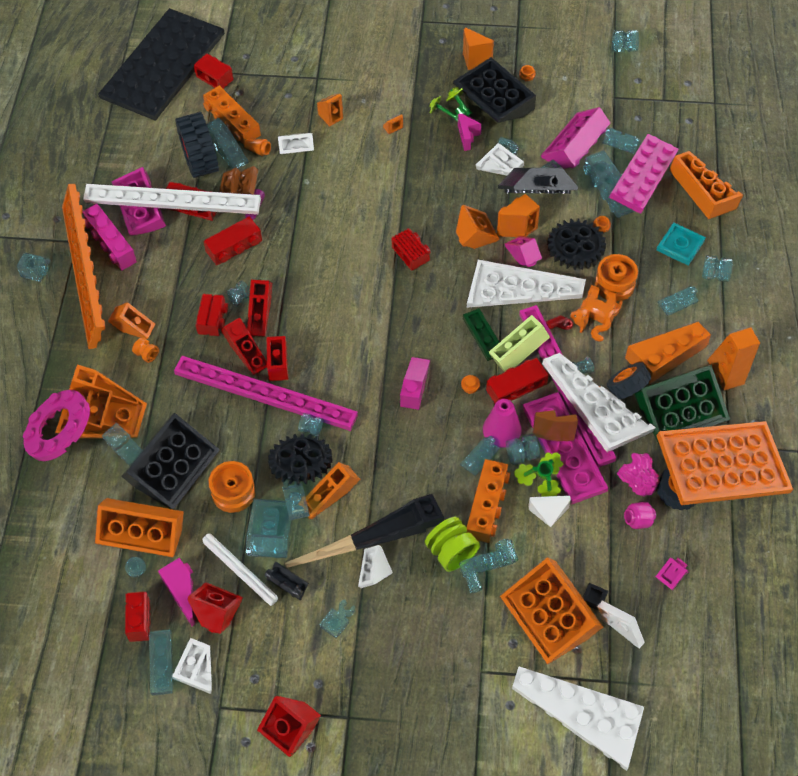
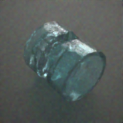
M623 30L613 31V52H624L625 49L628 52L638 51V30H627L626 33Z
M706 255L702 278L709 280L717 278L718 281L729 282L733 259L722 257L719 260L717 256Z
M534 434L522 436L521 440L514 438L506 441V450L512 465L523 463L525 459L531 461L540 458V449Z

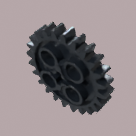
M571 218L570 223L563 220V225L557 223V227L552 228V233H549L547 250L550 251V257L554 256V262L560 260V266L567 264L566 269L573 266L574 270L579 266L583 270L585 265L590 268L591 263L596 265L597 260L601 261L606 249V237H603V232H598L599 227L593 228V223L588 225L587 220L580 223L579 218L574 222Z
M304 433L300 437L294 434L292 439L286 436V441L279 440L280 445L274 444V449H270V455H268L271 474H275L276 479L281 477L282 482L288 480L290 485L293 481H296V484L299 485L301 481L305 484L308 483V480L315 482V477L321 479L322 473L327 474V469H331V463H333L332 450L329 448V444H325L324 439L319 441V436L312 438V434L304 437Z

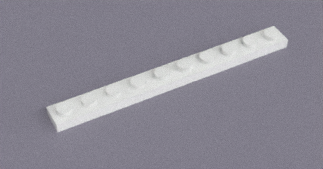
M86 184L83 200L85 203L259 214L261 197L260 195Z

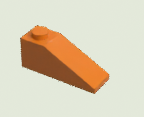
M338 462L298 506L309 519H313L345 496L361 479L348 465Z

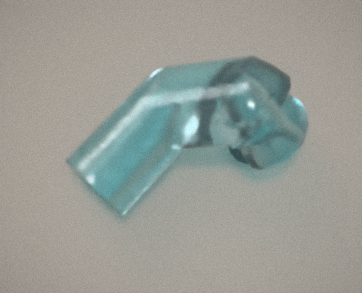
M500 137L498 143L503 147L509 148V151L516 156L519 146L513 140Z

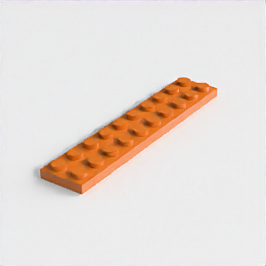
M68 184L62 210L88 349H94L97 347L98 342L101 341V332L105 330V320L101 318L102 305L98 302L99 290H96L95 287L96 275H93L94 265L93 261H90L91 249L87 246L88 234L84 231L85 219H82L83 209L82 205H79L80 193L76 190L75 184Z

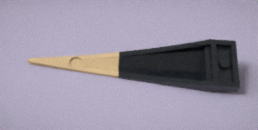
M433 494L411 500L382 519L341 540L286 562L285 567L288 568L424 533L427 528L435 527L445 519Z

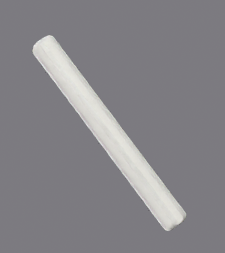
M207 534L202 539L203 543L265 602L272 606L278 601V596L212 534Z

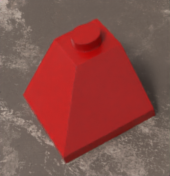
M206 582L190 594L187 600L200 625L212 633L221 634L229 627L243 597Z
M275 696L257 731L287 756L291 757L312 733L321 715L305 702Z

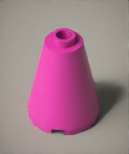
M500 399L495 403L483 424V435L491 445L507 448L519 440L522 427L514 404L508 399Z

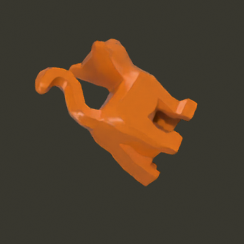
M591 285L587 298L583 300L579 309L571 312L570 318L580 327V333L584 331L589 318L602 323L603 325H597L591 330L592 338L595 341L601 342L604 340V337L598 333L607 331L611 327V323L618 315L623 302L616 303V293L610 291L606 295V302L598 300L599 287Z

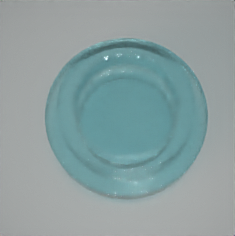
M132 557L125 564V571L131 577H139L146 570L144 560L139 557Z

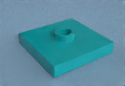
M673 222L657 246L656 251L689 266L705 242L706 237Z

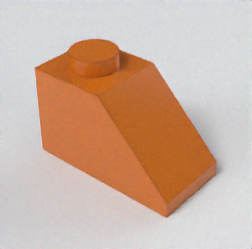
M341 94L330 95L317 102L318 115L329 127L343 119Z
M128 302L117 306L108 320L109 323L121 332L140 338L144 337L145 339L149 338L155 326L153 321Z

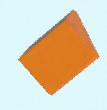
M465 27L463 55L468 70H471L490 57L493 58L494 40Z

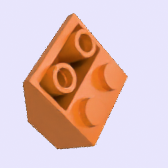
M526 194L514 199L511 204L501 208L498 212L497 235L501 237H526L538 228L540 206Z

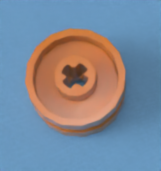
M612 254L604 257L599 262L595 279V286L599 287V295L605 299L608 291L616 293V302L628 299L635 289L638 276L637 265L632 259L621 254Z
M228 461L216 466L211 472L209 489L212 499L219 509L235 513L250 506L255 497V485L252 473L247 466L240 462Z

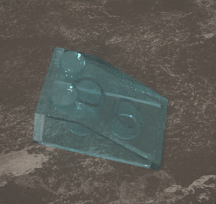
M253 499L246 535V556L287 558L293 501Z

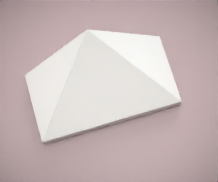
M312 133L278 136L280 154L314 150Z
M570 496L530 497L529 510L551 527L569 509L571 498Z
M380 545L364 549L358 584L360 588L374 585L393 573Z

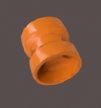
M141 337L133 345L132 352L137 356H142L144 361L150 363L157 357L159 348L154 344H149L147 339Z

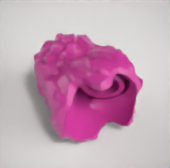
M648 453L631 454L632 463L624 464L617 472V475L623 482L628 483L629 487L637 495L643 497L652 495L660 483L659 475L653 469L652 458Z

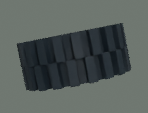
M202 112L176 118L175 122L179 140L192 177L197 178L219 171L215 148Z

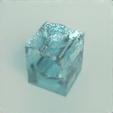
M25 252L16 266L21 277L39 282L48 272V265L44 257Z

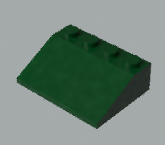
M712 365L700 367L645 386L635 393L640 410L648 425L652 424L656 427L652 433L657 442L656 435L659 431L711 427L730 420Z

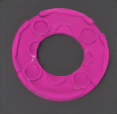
M75 390L53 393L29 417V423L23 433L26 452L38 461L53 460L67 452L65 448L69 447L73 441L77 442L89 419L90 406L85 397ZM62 409H68L69 418L64 429L54 438L43 440L42 428L47 425L46 420L52 419L57 410L60 412Z

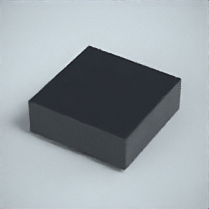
M589 583L582 598L589 607L598 610L597 606L602 601H605L608 590Z

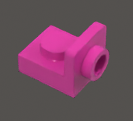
M670 557L655 577L673 590L684 575L688 574L687 564L678 557L676 560Z

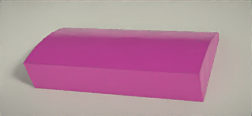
M143 167L111 181L113 186L153 188L149 175ZM119 205L130 235L149 233L166 226L160 208Z

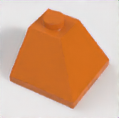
M466 205L461 206L456 228L461 245L476 249L499 240L485 212Z

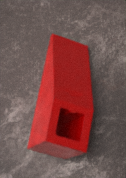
M241 318L222 328L221 332L229 345L252 375L267 367L266 359Z

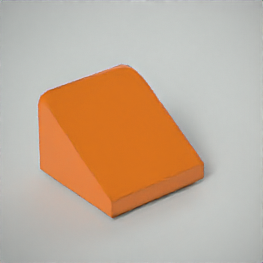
M402 114L383 125L388 134L403 128Z

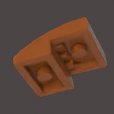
M255 166L243 171L234 168L223 173L219 193L254 195L258 169Z
M555 410L536 412L533 436L551 441H574L578 424L577 415L557 417Z

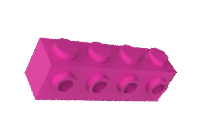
M98 204L82 212L86 229H90L93 238L100 242L102 250L109 254L108 256L113 264L116 263L122 271L137 263L133 249Z

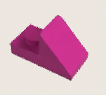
M458 114V129L464 151L471 150V143L474 142L473 136L481 135V123L463 114Z

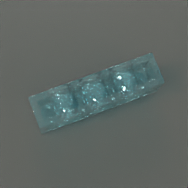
M603 150L587 156L583 166L586 175H589L594 187L598 188L602 199L606 200L611 212H614L617 218L635 212L609 198L622 175L606 152Z

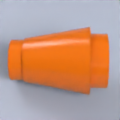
M246 139L244 148L264 156L270 153L271 143L266 139Z

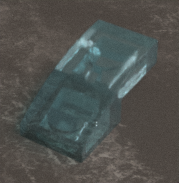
M117 423L102 435L109 446L129 466L143 450Z

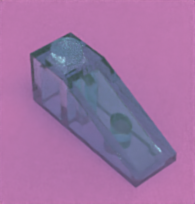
M220 118L207 124L214 148L232 169H238L249 163L230 130Z

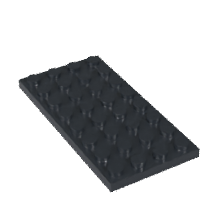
M169 8L98 93L99 98L156 121L195 72L194 64L205 54H209L225 34L224 29Z

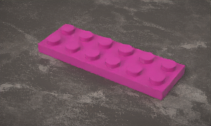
M647 134L609 198L641 214L679 149L655 136Z
M559 392L523 404V410L532 428L536 412L555 410L557 417L570 415ZM576 429L574 441H551L537 437L545 454L548 452L560 454L563 466L559 467L560 470L556 476L566 496H570L571 505L608 492V486L578 429Z

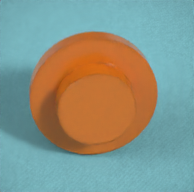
M530 65L523 66L519 71V77L525 81L533 80L536 76L534 68Z
M599 216L593 221V228L599 227L598 232L605 233L610 230L611 223L606 216Z
M473 375L465 376L461 381V387L466 393L473 394L479 390L480 380Z

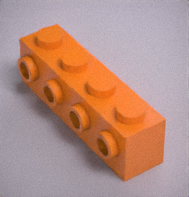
M220 85L203 95L204 108L208 112L210 111L218 122L220 121L237 141L244 145L246 139H256L261 136L259 123Z
M488 459L484 461L466 532L472 533L477 541L489 543L491 536L495 537L497 525L494 524L495 519L500 518L502 507H499V503L505 499L506 490L503 488L504 484L509 483L511 472H508V464Z

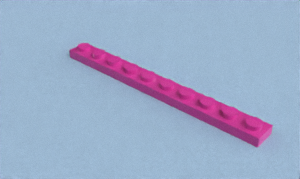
M537 305L520 310L519 315L523 322L532 315L543 325L550 336L548 340L537 348L542 360L558 353L562 354ZM552 378L570 415H577V429L597 467L615 462L616 456L613 450L606 452Z
M181 356L174 369L175 375L348 431L352 430L358 416L357 411L185 356Z

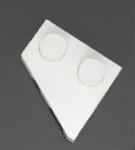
M498 143L476 164V169L507 176L514 168H522L524 161Z
M602 601L597 606L602 621L613 627L640 649L645 642L635 617Z
M190 638L172 678L211 694L210 645Z

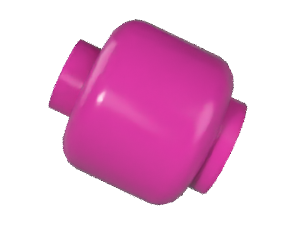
M648 502L632 503L625 510L624 519L626 524L632 529L649 528L656 519V511Z

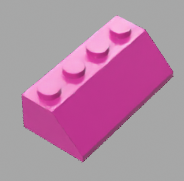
M600 107L576 113L541 154V157L563 169L575 168L580 163V159L588 154L590 147L597 143L599 136L606 132L610 121Z

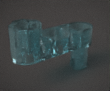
M500 540L495 544V552L472 557L459 564L463 577H466L470 593H477L482 590L477 573L508 566L518 561L512 540Z

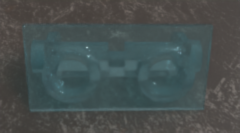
M607 128L606 136L602 143L635 154L641 141L637 136L626 133L622 135L620 131Z
M689 286L682 291L665 297L657 303L666 315L669 316L699 302L695 296L697 289L695 286Z
M491 436L483 438L460 463V466L476 476L483 468L485 459L490 460L500 449L494 445L495 439Z

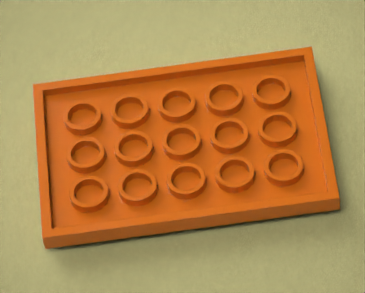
M766 421L659 431L656 435L681 505L788 494L793 490Z

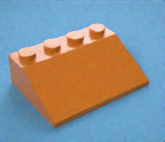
M548 557L500 596L547 664L587 641L604 627L557 562Z

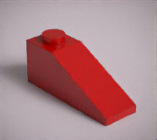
M251 279L247 330L252 336H266L273 285L272 282L267 280Z

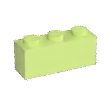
M531 315L491 349L489 354L496 364L506 372L509 368H515L548 340L550 336L543 325Z

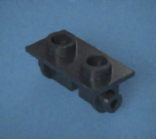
M275 562L272 570L268 569L264 575L268 581L273 582L290 593L292 597H296L299 600H302L309 584L278 562Z

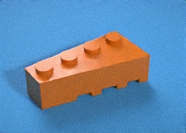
M690 151L674 157L669 171L708 219L738 208L743 194L731 189L732 185L727 181L725 183L721 181L716 172L705 168L706 164Z
M699 322L629 345L625 359L630 364L644 363L651 375V380L649 381V384L705 349L711 334Z
M751 327L729 334L707 360L709 365H712L717 382L721 385L723 391L745 384L760 345Z

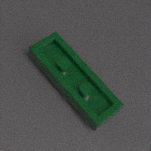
M478 308L463 314V320L486 360H492L493 358L489 351L500 342L482 311Z

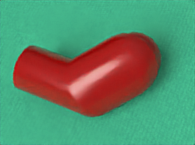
M561 315L545 321L549 329L558 327L569 330L573 327V321Z

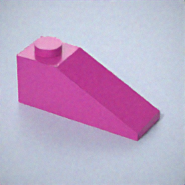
M411 358L400 393V407L420 409L430 360Z
M178 558L158 570L190 625L194 626L196 625L195 613L187 600L188 596L193 593V581L190 575L193 571L187 562L183 564L181 559Z

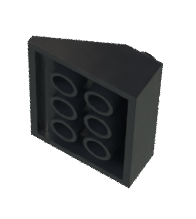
M492 57L453 81L456 87L462 88L461 91L497 123L522 118L535 109L536 95Z
M173 413L121 477L147 496L169 509H174L220 449L176 413Z

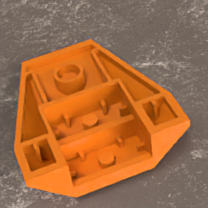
M77 365L69 390H75L83 395L90 406L89 419L80 438H137L147 403L98 371ZM68 409L62 410L55 433L59 434L66 426L69 418Z

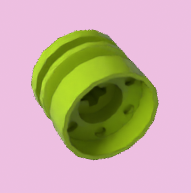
M451 517L441 522L428 534L425 540L427 548L431 549L433 555L438 556V562L447 572L455 571L465 565L475 556L480 548V543L472 533H466L467 527L462 524L458 517Z

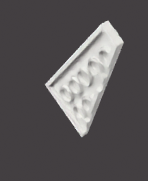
M478 260L467 301V308L579 299L583 296L586 279Z
M558 353L543 360L542 364L606 452L612 451L655 430L656 427L652 424H646L641 420V416L638 413H632L625 407V403L603 386L599 387L592 382L593 378L589 375L585 376L578 371L577 366L562 354Z
M518 667L512 686L514 691L531 703L538 705L549 716L559 720L563 726L588 744L598 748L609 759L612 758L619 763L623 769L628 770L644 710L643 706Z

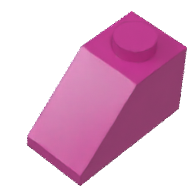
M519 236L505 243V247L519 265L531 267L536 265L538 260L542 259L535 238Z

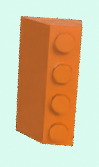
M106 498L98 505L95 544L174 557L182 532L184 511Z

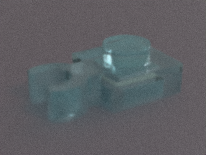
M345 599L340 602L338 611L332 608L319 624L320 628L335 639L338 638L349 624V620L346 617L352 616L355 612V606H352L349 610L344 609L347 604Z

